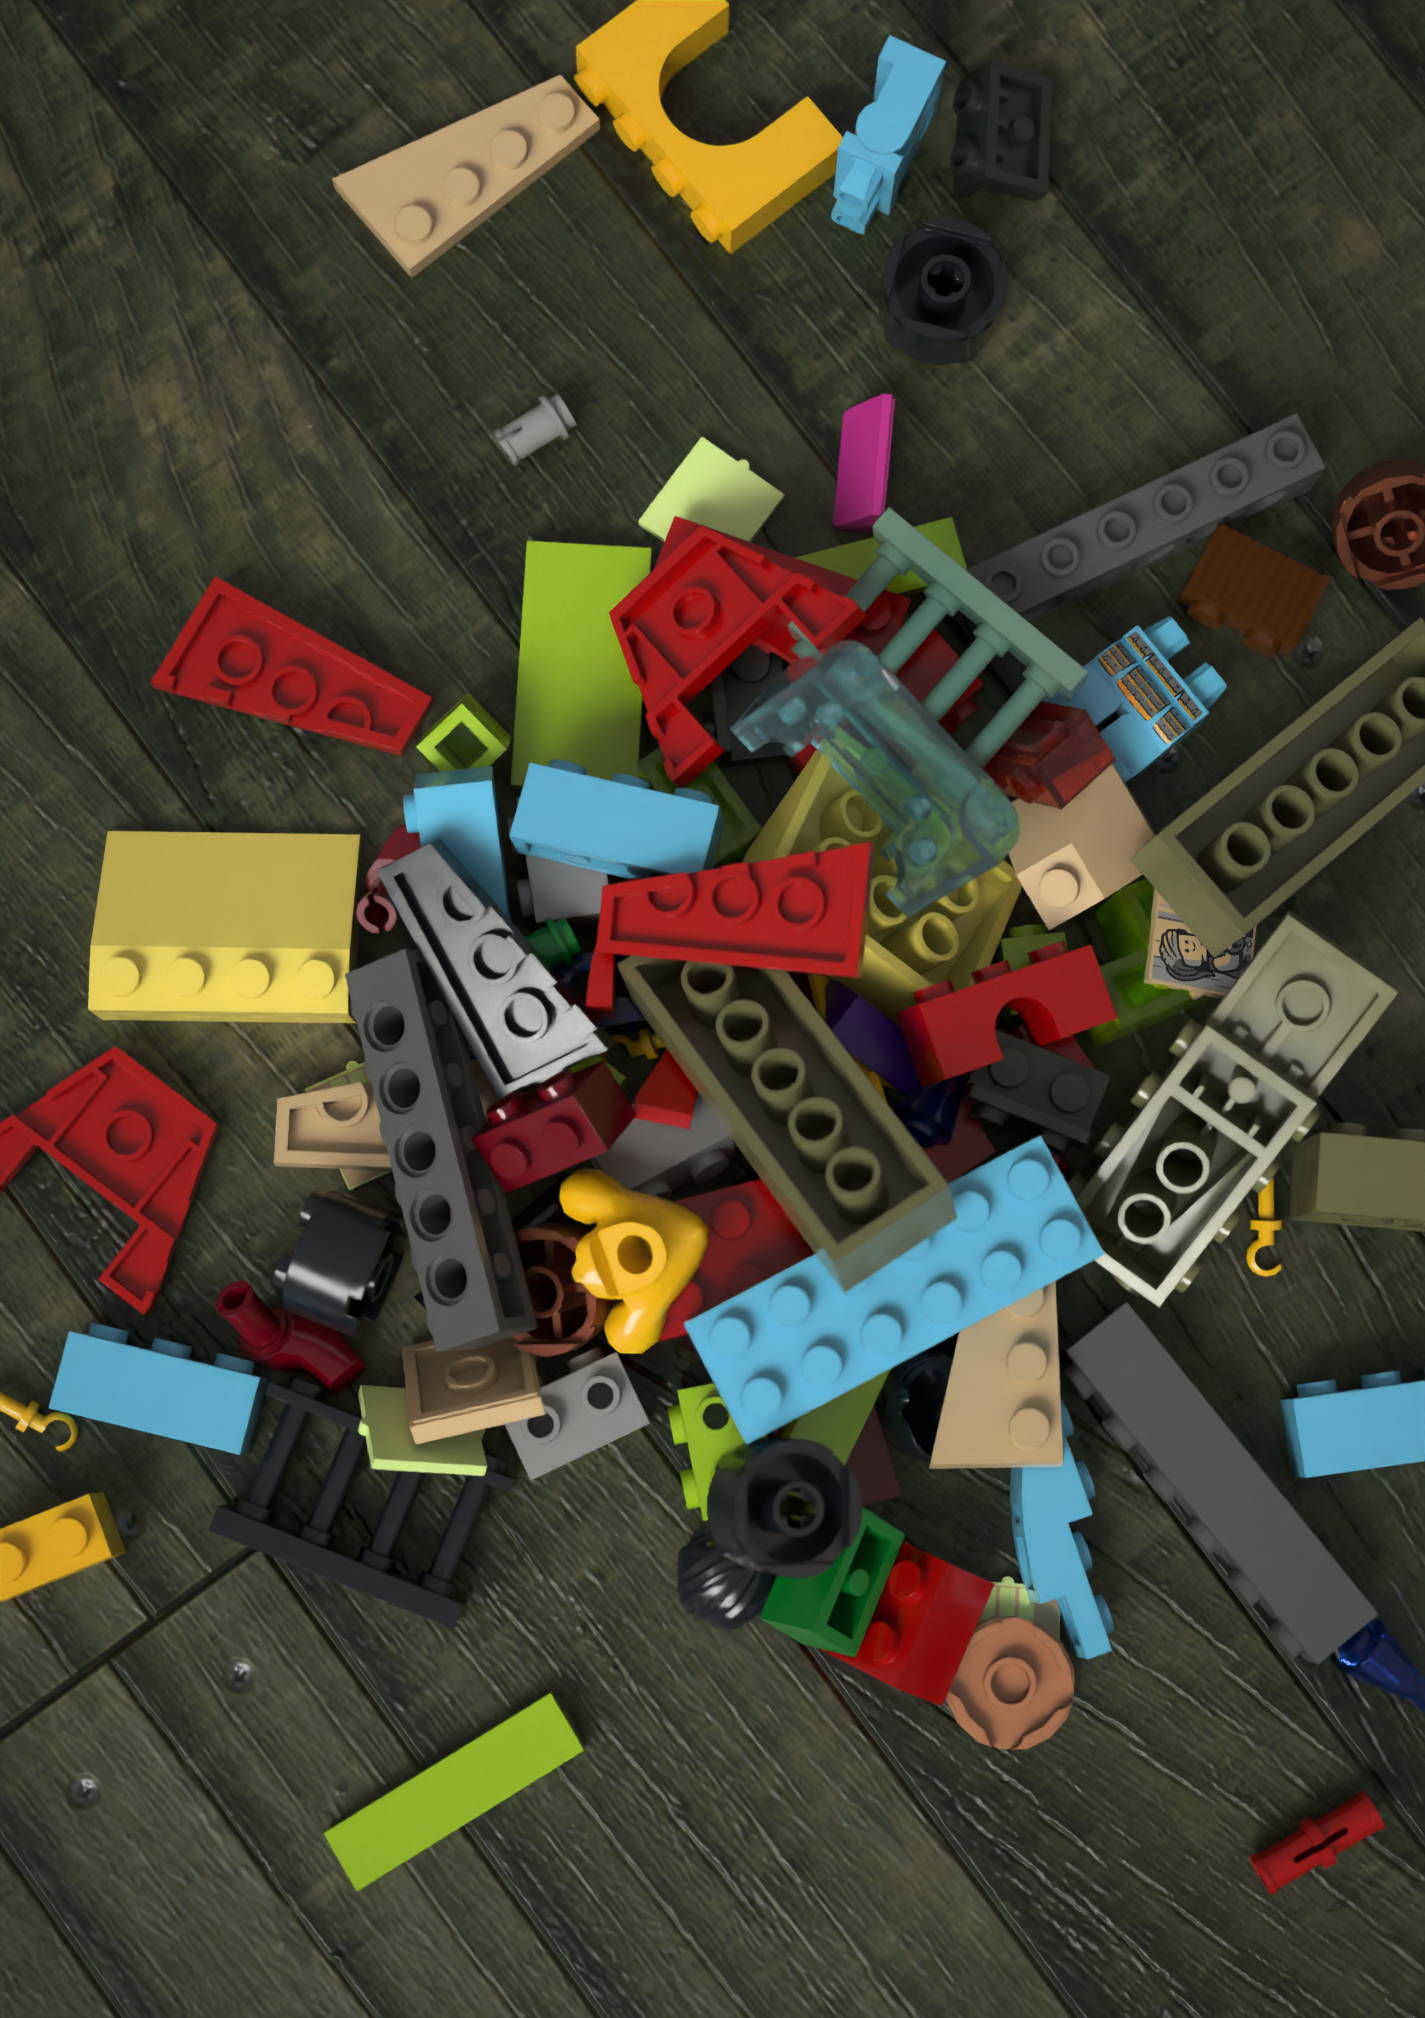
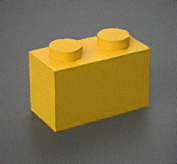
M104 1492L84 1495L0 1529V1603L126 1553Z

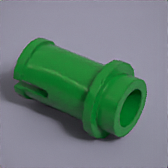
M548 917L544 919L547 926L525 936L550 967L562 961H565L568 966L573 963L571 957L582 952L565 917L555 922Z

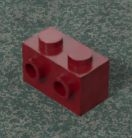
M603 1060L575 1073H572L570 1069L561 1071L544 1081L537 1089L524 1095L516 1091L501 1098L487 1109L486 1113L490 1119L472 1137V1141L503 1191L508 1193L607 1152L637 1114Z

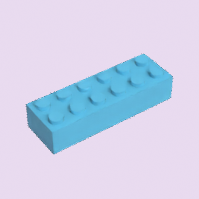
M1041 1135L949 1183L957 1219L846 1293H843L820 1259L814 1254L683 1324L746 1444L757 1440L1104 1255Z

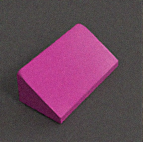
M881 394L852 406L843 415L833 517L834 528L838 530L873 533L872 526L885 512L895 399H892V394Z

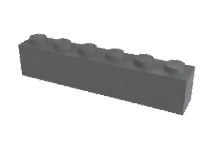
M1127 1302L1117 1304L1059 1351V1354L1067 1363L1060 1370L1066 1381L1083 1400H1087L1092 1395L1108 1414L1101 1421L1107 1432L1125 1452L1133 1446L1150 1466L1143 1472L1145 1479L1167 1504L1176 1498L1191 1517L1184 1524L1188 1533L1208 1555H1211L1215 1550L1220 1553L1232 1568V1571L1225 1576L1229 1584L1249 1607L1254 1606L1257 1602L1261 1604L1274 1621L1267 1628L1268 1632L1292 1660L1301 1654L1305 1660L1316 1664L1321 1663L1378 1615L1361 1591Z

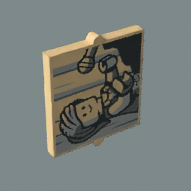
M1154 888L1144 983L1188 992V996L1193 1000L1203 995L1222 999L1253 958L1256 926L1214 958Z

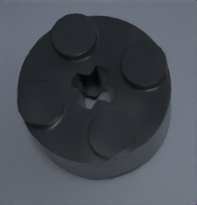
M934 219L923 223L921 228L912 231L905 236L904 234L894 243L885 262L878 299L879 317L884 329L883 333L886 341L892 347L899 349L910 358L923 363L948 365L954 363L963 364L971 361L990 341L996 331L1009 285V275L1004 258L1003 260L1001 259L999 253L992 245V239L982 229L962 220ZM937 289H945L949 291V295L940 296L936 294Z
M332 1189L326 1194L313 1190L301 1211L299 1226L303 1227L304 1230L295 1251L287 1249L282 1254L273 1275L272 1286L283 1290L282 1303L285 1311L350 1337L361 1339L366 1333L360 1325V1321L363 1318L373 1323L375 1322L397 1277L403 1256L392 1252L396 1235L408 1239L404 1216L336 1189Z
M773 1437L759 1438L749 1444L744 1443L733 1451L727 1452L719 1459L709 1486L707 1516L716 1546L721 1554L744 1568L788 1578H807L821 1574L835 1564L832 1562L839 1557L846 1546L850 1547L858 1535L862 1519V1497L858 1481L850 1468H845L839 1458L833 1454L835 1452L821 1443L811 1440ZM787 1498L789 1503L788 1511L780 1512V1502Z

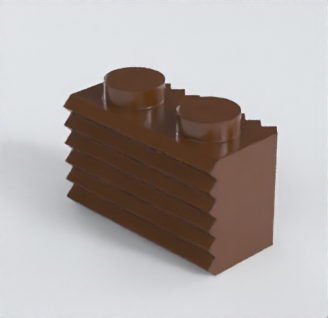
M1218 523L1177 602L1187 606L1186 614L1188 617L1204 627L1220 629L1221 625H1224L1244 635L1242 642L1251 651L1269 658H1275L1278 653L1288 658L1298 646L1331 579L1327 575L1319 574L1314 569H1308L1305 564L1297 563L1293 558L1285 557L1281 552H1275L1271 547L1263 546L1259 541L1252 540L1248 535H1241L1237 530L1229 529L1226 524Z

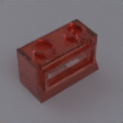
M1041 701L982 771L995 781L994 790L992 791L994 795L1003 794L1022 799L1029 804L1034 802L1063 809L1116 761V758L1085 709Z

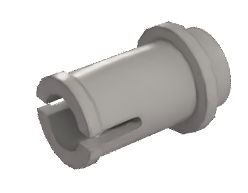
M558 393L548 399L541 395L538 397L539 405L504 427L493 431L514 466L519 464L520 460L557 437L561 436L563 440L569 438L567 431L577 426Z

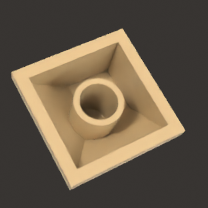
M1105 747L994 812L1015 874L1048 930L1055 928L1102 901L1143 875L1130 858L1156 836Z

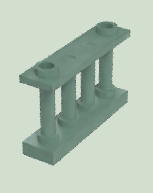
M888 507L872 526L874 540L880 544L875 550L878 557L845 596L854 600L865 612L897 574L904 576L910 569L929 585L924 590L927 598L864 672L835 647L824 656L792 621L788 627L791 636L797 643L791 649L803 662L819 674L826 667H829L944 764L938 773L961 794L968 797L973 790H976L987 799L994 790L995 781L982 771L983 768L1045 696L1052 699L1058 692L1070 701L1086 683L1088 671ZM959 610L978 626L973 632L976 639L912 713L888 693L884 687L945 615L948 614L953 617ZM1009 651L1027 666L1026 670L1022 673L1025 681L961 754L936 733L933 728L995 655L1002 658Z

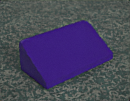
M830 980L825 987L826 1022L839 1042L848 1052L912 1101L919 1102L922 1100L933 1084L921 1087L901 1027L839 981L833 982Z

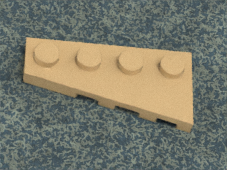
M559 75L341 174L332 180L335 190L409 276L413 278L600 130V119L566 80Z
M472 1059L471 1063L487 1122L490 1119L486 1113L487 1109L499 1099L478 1060ZM357 1082L278 1098L274 1149L275 1166L393 1171L387 1146L380 1134V1117L372 1084L370 1082L364 1084ZM537 1085L521 1092V1095L535 1090Z
M1056 1281L959 1332L929 1469L1062 1467L1063 1442Z

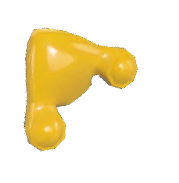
M578 1169L562 1182L559 1201L564 1213L569 1218L586 1225L597 1223L598 1226L578 1241L575 1252L576 1263L572 1267V1276L576 1282L582 1283L597 1298L623 1299V1301L613 1305L604 1321L607 1342L618 1353L642 1354L659 1340L671 1304L689 1284L702 1263L709 1245V1227L699 1215L682 1205L659 1196L631 1190L600 1169Z

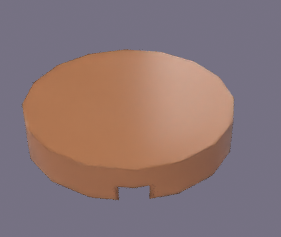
M1017 1616L991 1617L977 1624L945 1700L956 1722L976 1741L999 1749H1029L1052 1737L1068 1718L1074 1694V1666L1063 1644L1042 1625Z

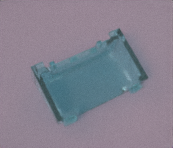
M853 640L840 641L799 658L772 680L730 728L752 753L768 742H780L785 744L782 749L790 757H793L811 742L825 756L831 765L894 831V834L879 852L887 861L894 857L897 866V882L889 889L886 896L907 918L999 865L1016 844L1019 837L1020 821L1017 811L1010 800L870 649Z

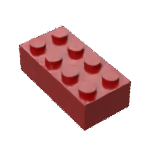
M762 1179L673 1201L699 1215L709 1227V1245L702 1263L689 1284L671 1304L659 1337L660 1343L687 1336L688 1333L683 1325L687 1321L815 1254Z

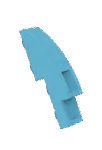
M1061 1399L1062 1467L1011 1468L1010 1505L1012 1532L1018 1566L1029 1602L1042 1604L1056 1599L1074 1656L1090 1659L1112 1651L1107 1634L1114 1632V1624L1101 1594L1093 1596L1085 1571L1092 1569V1559L1082 1534L1079 1531L1072 1533L1069 1526L1070 1522L1093 1515L1088 1499L1095 1497V1490L1085 1463L1082 1460L1074 1461L1066 1438L1073 1435V1425L1066 1405Z

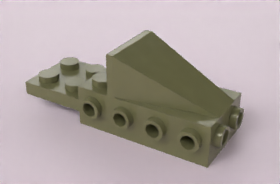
M1288 910L1216 1008L1210 1011L1201 1025L1192 1018L1185 1024L1168 1049L1173 1054L1162 1076L1152 1070L1130 1099V1102L1136 1105L1138 1109L1124 1127L1114 1120L1093 1148L1092 1152L1100 1157V1159L1087 1177L1076 1171L1067 1182L1071 1193L1104 1252L1103 1256L1094 1261L1111 1272L1115 1280L1128 1292L1140 1298L1146 1297L1158 1307L1162 1305L1174 1288L1183 1293L1195 1279L1204 1264L1198 1257L1212 1239L1219 1244L1222 1243L1239 1221L1243 1212L1237 1206L1250 1189L1260 1193L1273 1178L1282 1163L1276 1156L1290 1138L1297 1143L1300 1142L1314 1125L1321 1113V1110L1315 1107L1318 1096L1399 993V987Z

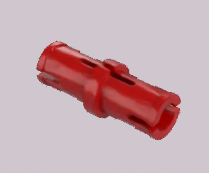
M1360 1791L1356 1793L1355 1797L1314 1821L1310 1816H1307L1297 1822L1299 1830L1260 1853L1251 1855L1249 1860L1267 1891L1273 1895L1278 1892V1889L1319 1865L1327 1869L1336 1864L1335 1856L1376 1831L1380 1832L1385 1829V1825L1365 1792Z

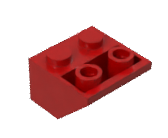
M902 1541L856 1658L824 1649L821 1650L894 1688L942 1706L995 1584Z

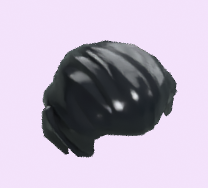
M933 1345L894 1366L882 1390L884 1408L881 1417L884 1425L893 1434L903 1451L915 1459L929 1463L931 1462L954 1357L953 1351L941 1349L938 1345ZM945 1468L951 1473L960 1470V1468Z
M707 1523L691 1536L687 1545L678 1552L677 1573L679 1579L676 1590L680 1594L679 1601L681 1606L685 1608L687 1615H693L696 1620H704L709 1625L725 1631L740 1628L745 1623L754 1624L761 1621L760 1615L777 1575L744 1568L721 1554L716 1546L710 1525Z

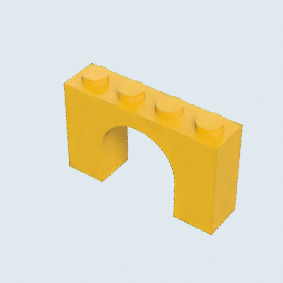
M636 0L576 46V83L590 103L594 106L602 103L615 118L613 121L615 130L627 147L634 152L640 148L654 164L652 172L665 192L671 197L679 194L693 210L690 213L692 221L704 238L711 243L718 240L731 255L836 173L838 147L843 137L808 96L760 133L738 144L725 146L709 145L684 135L667 117L661 104L662 94L671 78L680 69L728 33L729 4L726 0Z

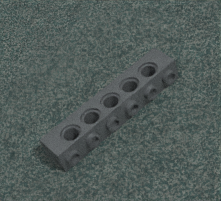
M1295 413L966 569V571L1031 624L1208 540L1218 523L1226 524L1231 529L1309 492L1326 467L1298 414ZM965 616L969 626L974 632V630L978 626L973 621H971L967 616Z
M403 949L346 973L345 977L350 993V1010L357 1022L365 1055V1072L372 1084L380 1117V1134L387 1146L396 1183L395 1195L403 1211L411 1244L410 1257L418 1273L426 1306V1323L433 1336L437 1353L477 1349L538 1328L504 1191L472 1141V1137L486 1123L465 1035L419 950Z

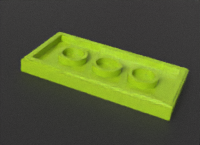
M527 541L511 770L512 790L523 789L530 762L549 766L550 760L554 759L578 764L587 769L588 776L611 781L613 774H626L638 778L643 697L639 686L632 680L609 612L651 573L652 548Z

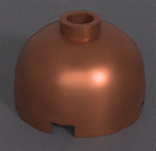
M1405 459L1378 462L1358 472L1341 490L1333 510L1334 544L1347 572L1355 578L1359 575L1365 580L1373 581L1376 588L1384 590L1413 588L1425 582V464Z
M544 1223L514 1232L538 1326L536 1329L512 1336L519 1341V1343L514 1345L524 1353L543 1357L566 1353L582 1347L604 1329V1321L617 1299L595 1297L582 1283L576 1282L572 1276V1267L576 1263L575 1252L577 1243L588 1233L577 1226L561 1223Z

